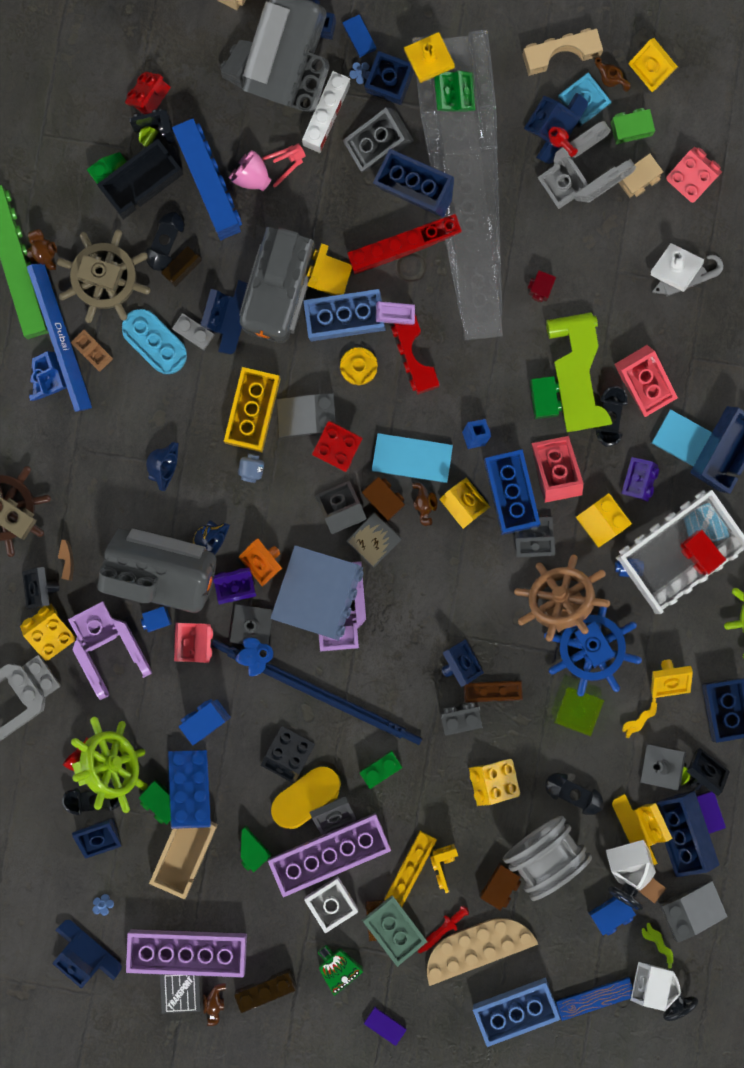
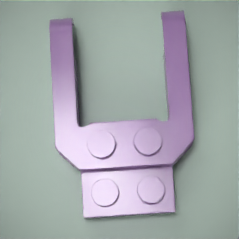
M352 562L362 567L361 562ZM363 577L358 582L356 588L355 611H351L349 618L346 619L344 624V635L340 637L339 641L319 635L320 652L359 648L357 630L366 620Z
M104 601L68 619L77 635L73 652L99 700L108 697L109 692L88 651H92L117 638L118 635H120L134 663H137L142 672V677L144 678L152 674L151 668L127 622L112 618Z

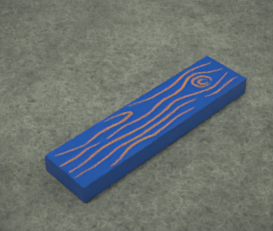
M626 977L556 1000L555 1002L563 1021L631 999L633 987L630 978Z

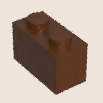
M378 477L362 492V495L389 521L405 506L403 503L405 499L398 492L394 494L390 489L392 485L385 478L381 480Z
M499 862L479 896L482 900L501 911L502 907L506 908L511 900L509 896L512 891H516L519 888L521 877Z

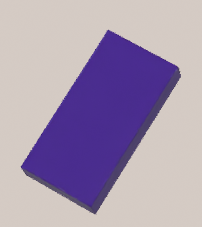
M710 791L698 795L697 799L709 834L725 829L726 826L715 794Z
M377 1007L372 1009L364 1021L367 1027L395 1046L407 1030V1028Z

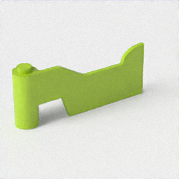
M592 312L546 320L549 339L569 336L572 352L554 362L566 432L612 425L608 412L600 406H595L590 368L598 349L595 328L598 327L596 315L593 316Z

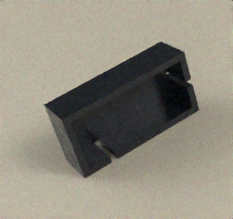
M157 139L99 182L97 186L124 220L137 210L135 208L136 205L139 207L144 205L181 177L183 172L160 140Z

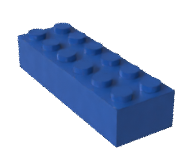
M190 119L172 127L220 241L240 233L241 219L237 210H232L235 208L230 193H225L228 190L222 175H217L220 174L215 159H210L213 155L207 140L203 141L205 137L200 124H195L194 119Z

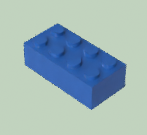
M523 449L485 458L484 464L501 535L539 527L540 519Z
M218 699L205 701L196 708L198 712L195 710L180 720L182 724L178 727L192 745L201 741L231 718Z

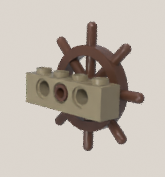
M29 466L23 468L17 479L0 475V526L3 532L0 533V541L5 542L9 557L15 555L12 539L19 537L25 540L29 532L34 533L38 537L44 535V531L34 525L37 521L34 519L35 505L50 502L51 497L43 495L33 498L30 490L23 484L31 472ZM1 484L12 485L3 498ZM19 490L24 500L13 501V497Z

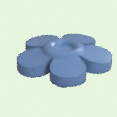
M355 62L352 65L354 70L350 71V77L352 79L356 78L358 84H363L364 78L368 79L370 73L367 71L369 65L364 62L360 66V63Z
M104 894L101 896V899L98 897L94 899L93 904L95 906L92 909L94 914L101 913L105 916L109 913L108 908L114 906V902L109 900V895Z

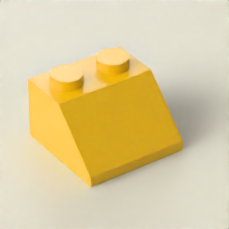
M609 493L576 516V519L598 548L632 524Z

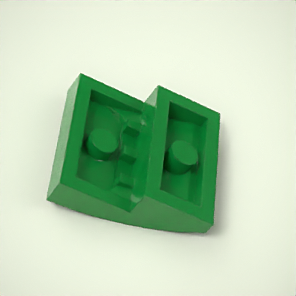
M444 72L434 77L438 111L467 112L476 110L472 72Z

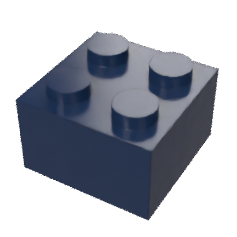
M378 51L364 86L366 93L402 105L414 70L410 62Z

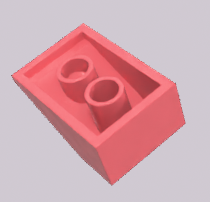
M648 345L614 364L644 417L678 398L656 352Z
M569 436L532 443L538 479L545 503L581 496L584 483Z

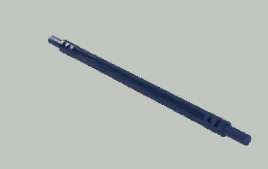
M215 639L211 644L212 647L228 654L227 656L234 660L241 651L234 646H227ZM266 663L265 670L262 673L400 739L405 738L420 745L422 738L406 731V728L270 663Z

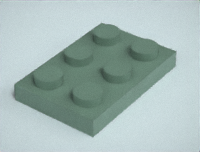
M392 895L362 919V922L397 967L427 943L426 939Z

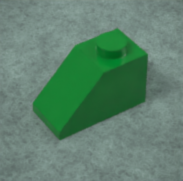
M118 152L101 158L90 166L87 171L95 183L98 184L127 161Z
M245 826L242 829L241 859L243 860L241 864L246 870L255 872L272 854L250 829Z

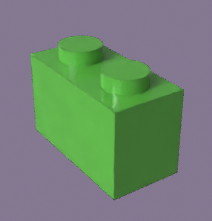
M639 108L630 114L625 112L618 113L611 121L615 144L651 137L655 132L650 109L644 110V108Z

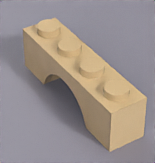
M587 28L579 34L573 35V33H569L557 40L550 38L542 44L532 43L527 45L522 55L528 76L547 71L551 57L562 51L575 53L582 61L600 57L603 48L598 30Z

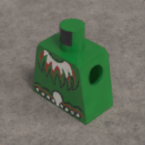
M325 945L317 952L324 960L319 964V970L334 996L363 973L362 966L341 948L333 953Z

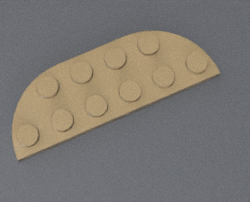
M509 918L490 919L443 938L434 947L427 963L429 986L538 945L537 940L526 926Z

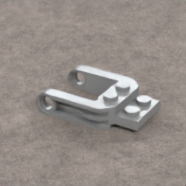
M605 121L599 122L570 142L578 150L575 156L570 157L564 148L558 150L555 153L554 166L538 177L558 209L573 199L589 203L635 171L636 166L629 159L588 184L574 163L573 159L610 133L611 130Z
M37 655L23 666L7 664L0 669V683L8 679V683L19 699L27 706V710L0 728V741L43 712L46 697L61 687L40 655Z

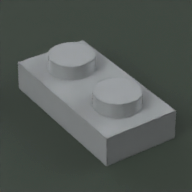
M183 313L172 328L173 331L203 351L215 336Z

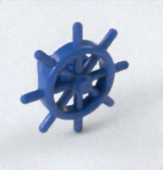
M600 607L598 615H589L583 620L585 624H589L587 625L589 629L587 634H582L577 625L566 628L562 636L554 634L552 641L560 643L562 661L550 667L549 673L554 675L567 668L573 675L580 678L577 690L578 696L585 694L588 681L607 679L612 690L618 692L620 686L613 674L620 668L623 660L635 664L642 662L641 657L626 653V643L623 636L637 627L636 622L632 621L619 628L613 621L605 617L608 607ZM602 626L609 629L612 633L604 637L601 632ZM577 629L578 631L575 632L576 638H570L572 633ZM616 640L618 651L611 649L609 643ZM568 645L582 650L569 657ZM582 658L585 659L583 670L574 665L575 662ZM612 658H616L614 662L608 667L606 661ZM592 665L594 668L599 666L601 669L600 672H590Z

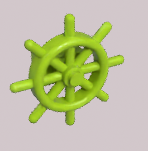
M94 716L90 719L95 735L90 737L85 743L77 738L71 740V744L81 750L80 761L72 764L75 772L72 779L78 782L79 786L87 784L97 794L94 803L96 810L101 809L104 798L114 799L118 797L122 811L128 813L130 807L125 794L129 793L134 786L141 790L148 788L147 783L138 778V758L145 755V750L138 749L135 751L131 743L123 736L126 727L124 721L118 723L116 732H102L99 720ZM106 742L112 744L111 750H109ZM98 744L102 753L95 750ZM118 750H119V751L121 752V754H122V756H120V757L117 755V754H118ZM124 763L126 765V770L122 768V764ZM118 775L124 778L122 785ZM110 779L112 780L114 789L108 787Z

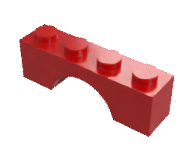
M416 315L415 324L413 325L393 323L391 331L394 337H398L400 344H397L399 354L405 357L406 362H403L406 373L410 372L412 380H409L412 391L416 390L417 395L439 388L440 384L434 367L420 364L412 353V344L421 334Z

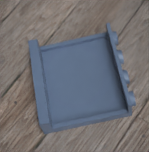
M294 546L270 619L339 641L345 632V621L351 614L350 606L352 600H355L357 596L356 588L358 582L362 580L363 567Z

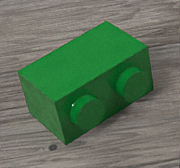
M554 376L531 379L530 387L534 419L557 417L559 411H562L561 400H557V393L559 392L558 381H555Z
M391 750L360 770L359 773L369 789L402 769V765Z
M156 779L139 797L141 800L140 805L147 811L150 809L155 813L154 818L159 823L167 825L171 821L169 791Z

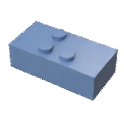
M379 289L303 300L310 341L386 331L385 322H376V303L378 301L382 302Z
M546 978L473 1004V1012L487 1047L560 1020V1014Z

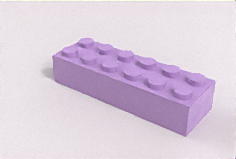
M375 812L268 859V863L280 892L285 897L391 851V847Z
M131 929L127 937L126 973L244 977L247 934Z

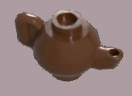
M40 229L30 231L28 238L32 245L27 249L30 261H37L39 264L45 265L49 270H56V265L52 261L57 252L55 243L45 239Z

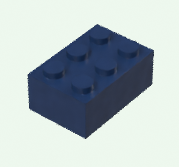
M744 678L702 684L712 742L718 743L744 738Z

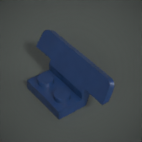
M576 93L568 107L546 96H543L524 129L546 141L536 157L547 164L554 162L555 153L562 147H555L551 144L549 130L552 127H561L570 136L588 106L587 100L580 94Z
M238 280L234 297L226 296L218 290H210L201 326L211 332L223 335L218 350L220 353L231 355L237 347L242 329L239 314L248 283Z
M65 920L55 930L69 944L52 964L82 989L98 969L102 970L112 980L117 977L122 969L121 963L71 920Z

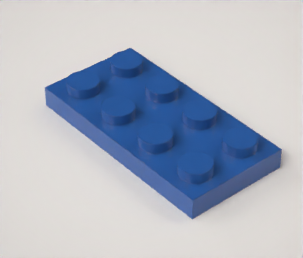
M207 750L168 751L171 829L210 827Z

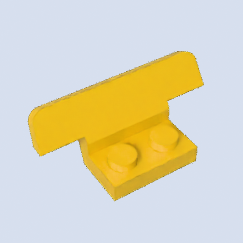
M625 794L615 798L612 806L629 842L634 843L644 840L650 850L653 864H658L650 846L660 842H667L673 838L657 804H645L632 810Z

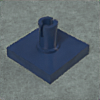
M466 639L443 652L448 662V665L442 668L444 676L449 677L454 674L461 687L484 673Z

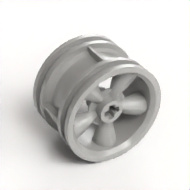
M558 816L535 829L513 846L503 857V861L506 864L510 863L508 866L510 871L518 870L526 881L523 889L526 893L531 892L529 897L532 901L539 900L565 885L592 860V855L585 853L586 847L583 844L577 846L568 834L572 828L569 824H564L566 821L564 816Z

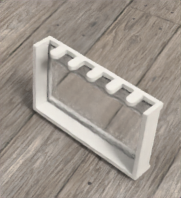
M702 490L696 494V499L693 502L687 501L681 505L679 512L676 514L672 512L666 516L664 523L661 525L657 523L649 529L651 531L646 536L642 534L634 540V545L631 547L629 545L625 546L619 551L620 555L616 557L655 614H662L664 608L675 604L679 597L683 594H688L693 590L694 586L708 579V574H699L694 569L693 565L695 564L691 559H687L682 554V548L679 546L693 533L703 530L726 558V561L713 572L721 570L725 563L736 559L738 554L744 550V534L713 490Z

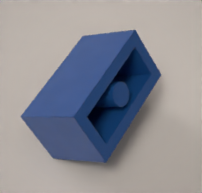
M615 897L610 898L588 912L602 935H611L617 930L616 927L621 924L626 925L630 923L636 915L630 906Z

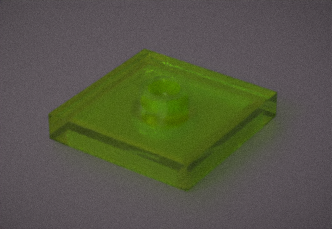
M567 686L554 723L591 736L604 700L586 693L583 696H578L576 689Z

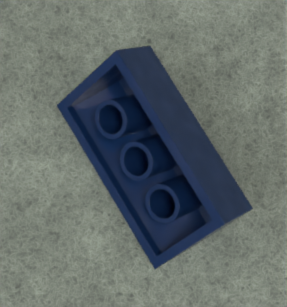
M389 149L373 184L389 194L444 218L452 202L454 177Z
M695 791L677 794L653 802L657 804L673 838L664 843L676 877L707 873L720 865Z

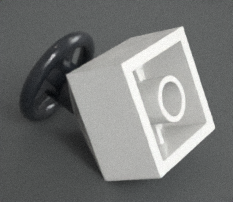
M644 840L606 850L611 872L618 883L623 884L621 890L614 886H609L608 891L615 898L636 910H642L643 905L634 897L651 881L656 873L650 850Z
M638 962L630 1001L645 1007L665 1011L663 1018L666 1021L680 1019L695 1009L698 999L694 996L683 998L679 981L673 971Z

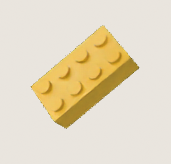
M242 367L224 438L225 444L263 453L281 380L280 376Z

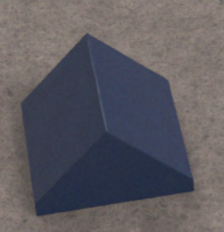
M113 818L72 832V837L85 859L122 846Z

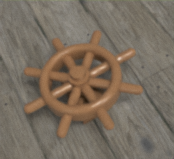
M571 555L567 567L554 568L549 571L541 562H538L536 569L541 576L536 579L531 589L516 588L514 590L516 596L529 597L531 612L519 618L518 624L525 625L536 618L539 623L548 627L545 637L548 642L553 640L556 630L559 633L566 628L576 625L582 634H587L589 629L583 620L589 616L593 607L610 606L609 600L595 597L592 585L605 576V571L599 570L587 577L583 572L575 569L578 560L576 555ZM563 579L562 585L558 586L555 581ZM571 580L579 582L578 584L569 588ZM549 586L552 592H544L543 590ZM583 589L586 590L585 597H583L580 593V591ZM539 599L549 600L543 605L538 606Z

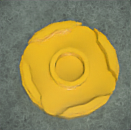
M351 348L341 358V374L347 382L353 385L367 384L377 374V359L366 348Z

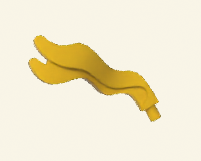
M657 698L652 699L650 709L643 711L636 721L624 723L622 731L626 732V738H630L632 733L640 731L646 720L655 715Z

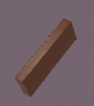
M522 681L475 682L464 685L465 702L523 700Z

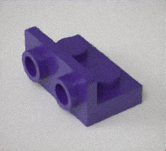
M632 457L621 494L648 502L654 492V480L659 475L658 465L652 461Z

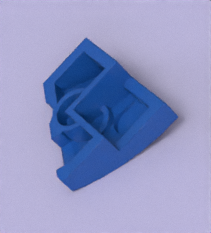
M46 351L32 359L33 373L30 382L33 383V393L29 395L30 401L41 399L67 388L55 352Z

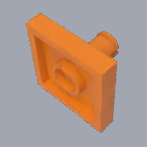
M259 539L253 541L238 557L246 568H250L252 575L262 587L282 569L275 560L280 555L279 549L273 546L267 550Z

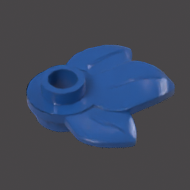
M246 638L243 640L245 649L238 653L235 660L241 665L249 666V676H256L265 670L266 663L273 658L274 652L270 645L261 644L256 638ZM261 650H265L267 652V655L265 657H262L260 655Z

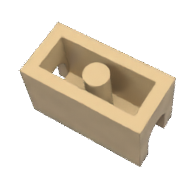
M648 154L634 164L636 166L635 171L619 182L629 198L634 195L638 197L645 191L646 186L649 184L653 186L661 180L660 174L663 173V170L651 154Z

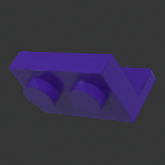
M239 568L236 571L221 572L214 575L213 582L219 605L256 596L250 568Z

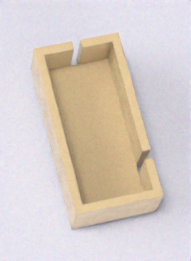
M211 821V826L208 828L173 829L149 884L185 899L218 824Z

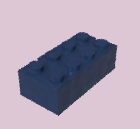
M727 406L690 473L715 490L730 494L738 478L726 474L741 475L744 470V411L737 407Z

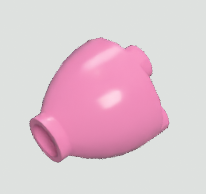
M252 150L240 159L238 169H234L229 175L231 182L237 186L246 189H260L261 191H264L272 180L268 177V171L263 159Z

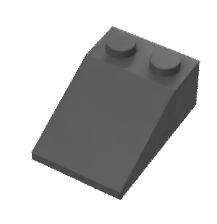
M386 107L346 137L343 142L360 171L365 172L384 161L389 149L400 152L414 142L396 109Z
M334 393L277 399L279 438L322 435L328 421L336 424Z
M712 880L659 902L672 936L677 943L701 933L728 917Z

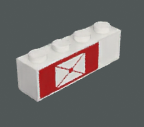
M332 71L303 136L302 143L304 147L321 153L349 90L350 78Z

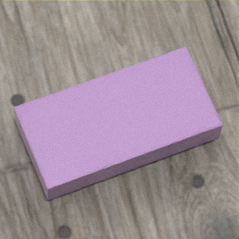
M378 301L376 303V322L413 325L415 324V305Z

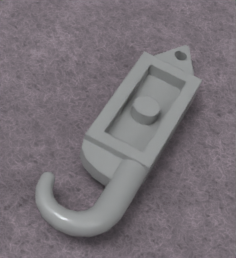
M716 255L707 256V259H713L717 262L716 269L707 272L701 266L686 289L717 277L723 270V262L720 257ZM660 280L652 293L664 294L668 297L681 290Z

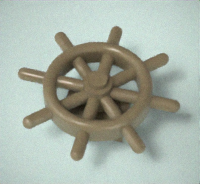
M121 230L115 231L111 244L97 243L93 245L85 232H81L80 238L85 249L76 256L73 262L62 258L56 261L57 265L71 269L70 279L72 288L60 293L59 299L65 300L77 294L84 303L89 305L85 317L87 323L92 322L97 308L110 309L114 307L120 319L125 321L128 316L122 303L130 297L133 290L144 294L151 292L149 287L136 283V269L134 266L146 260L147 253L143 252L130 258L124 250L118 247L122 236ZM98 253H107L105 262L101 261V258L97 256ZM114 256H118L123 263L118 264L114 262ZM126 269L127 280L121 278L123 271ZM118 285L124 287L123 290L117 295L116 290ZM96 286L92 297L84 292V290ZM103 289H106L110 299L100 300Z

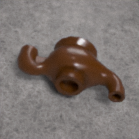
M597 57L595 65L601 73L603 84L607 87L622 84L623 90L629 91L631 85L623 78L622 71L615 65L602 63L601 58Z
M413 482V488L419 489V494L414 499L413 504L414 508L420 512V523L424 526L432 525V519L428 515L432 510L436 511L437 509L436 495L433 492L429 493L422 483Z
M225 983L216 985L208 996L204 995L203 1014L207 1013L210 1015V1018H207V1026H215L219 1023V1012L224 1010V998H220L219 992L226 989Z

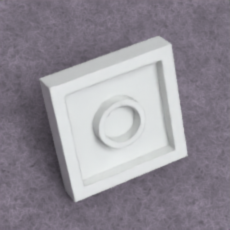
M670 243L652 269L651 276L684 292L704 264V259Z

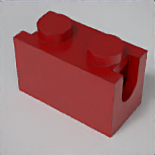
M703 530L696 531L679 545L682 548V554L687 559H691L695 564L693 565L694 569L699 574L709 575L726 561V558Z

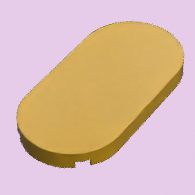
M317 767L311 770L274 799L271 807L273 820L283 828L295 829L312 818L310 811L336 800L341 787L339 776L328 767Z

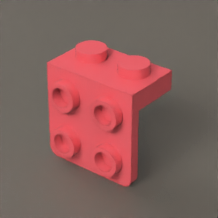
M696 147L692 148L666 177L667 181L692 203L722 173L719 164L713 160L710 161L706 157L707 154L701 148Z
M176 623L175 662H210L212 658L210 644L213 637L211 624Z

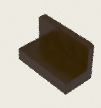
M187 246L161 274L176 287L202 260L198 254H195Z

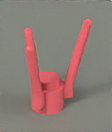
M299 143L262 157L264 161L279 156L273 159L274 163L287 157L291 163L295 161L273 184L274 188L298 165L303 163L302 158L306 157Z

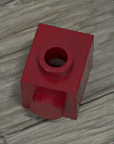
M538 270L535 279L531 278L528 289H530L529 295L532 296V299L538 302L547 301L556 277Z

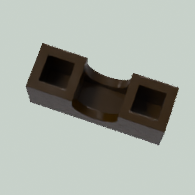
M289 968L272 975L271 978L255 985L252 983L236 990L234 997L240 1012L244 1013L295 992L297 986Z

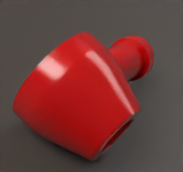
M552 127L549 130V140L553 146L563 147L570 157L577 154L578 150L568 142L569 135L565 129Z
M75 750L62 765L74 771L72 764L80 761L81 750Z

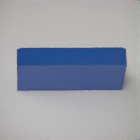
M360 15L342 22L359 58L376 50V46Z

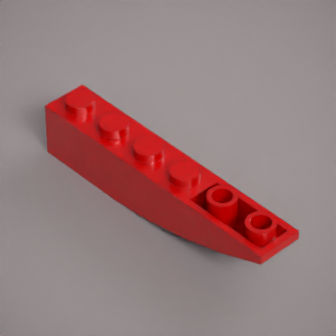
M456 214L348 252L347 254L356 275L430 247L462 233Z

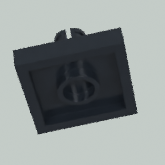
M44 567L23 571L22 576L27 610L49 606L48 593L58 592L60 588L59 582L57 580L46 581Z
M700 747L695 751L687 771L694 777L689 782L692 788L697 785L694 789L698 791L704 785L717 796L723 792L730 773L728 769Z

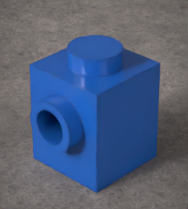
M486 419L467 422L462 431L467 449L486 446L491 437Z
M166 606L142 614L141 623L144 630L147 629L148 632L172 625Z

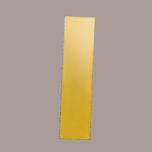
M421 830L419 831L384 900H387L392 895L399 905L403 907L437 841L436 838Z

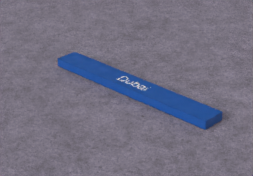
M31 264L27 266V270L74 410L78 412L91 409L92 405L46 267L43 264Z

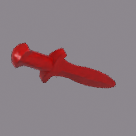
M461 906L460 910L451 918L444 916L445 921L443 925L426 938L427 943L418 949V953H422L434 946L448 931L452 929L457 931L456 923L464 916L469 915L468 908Z

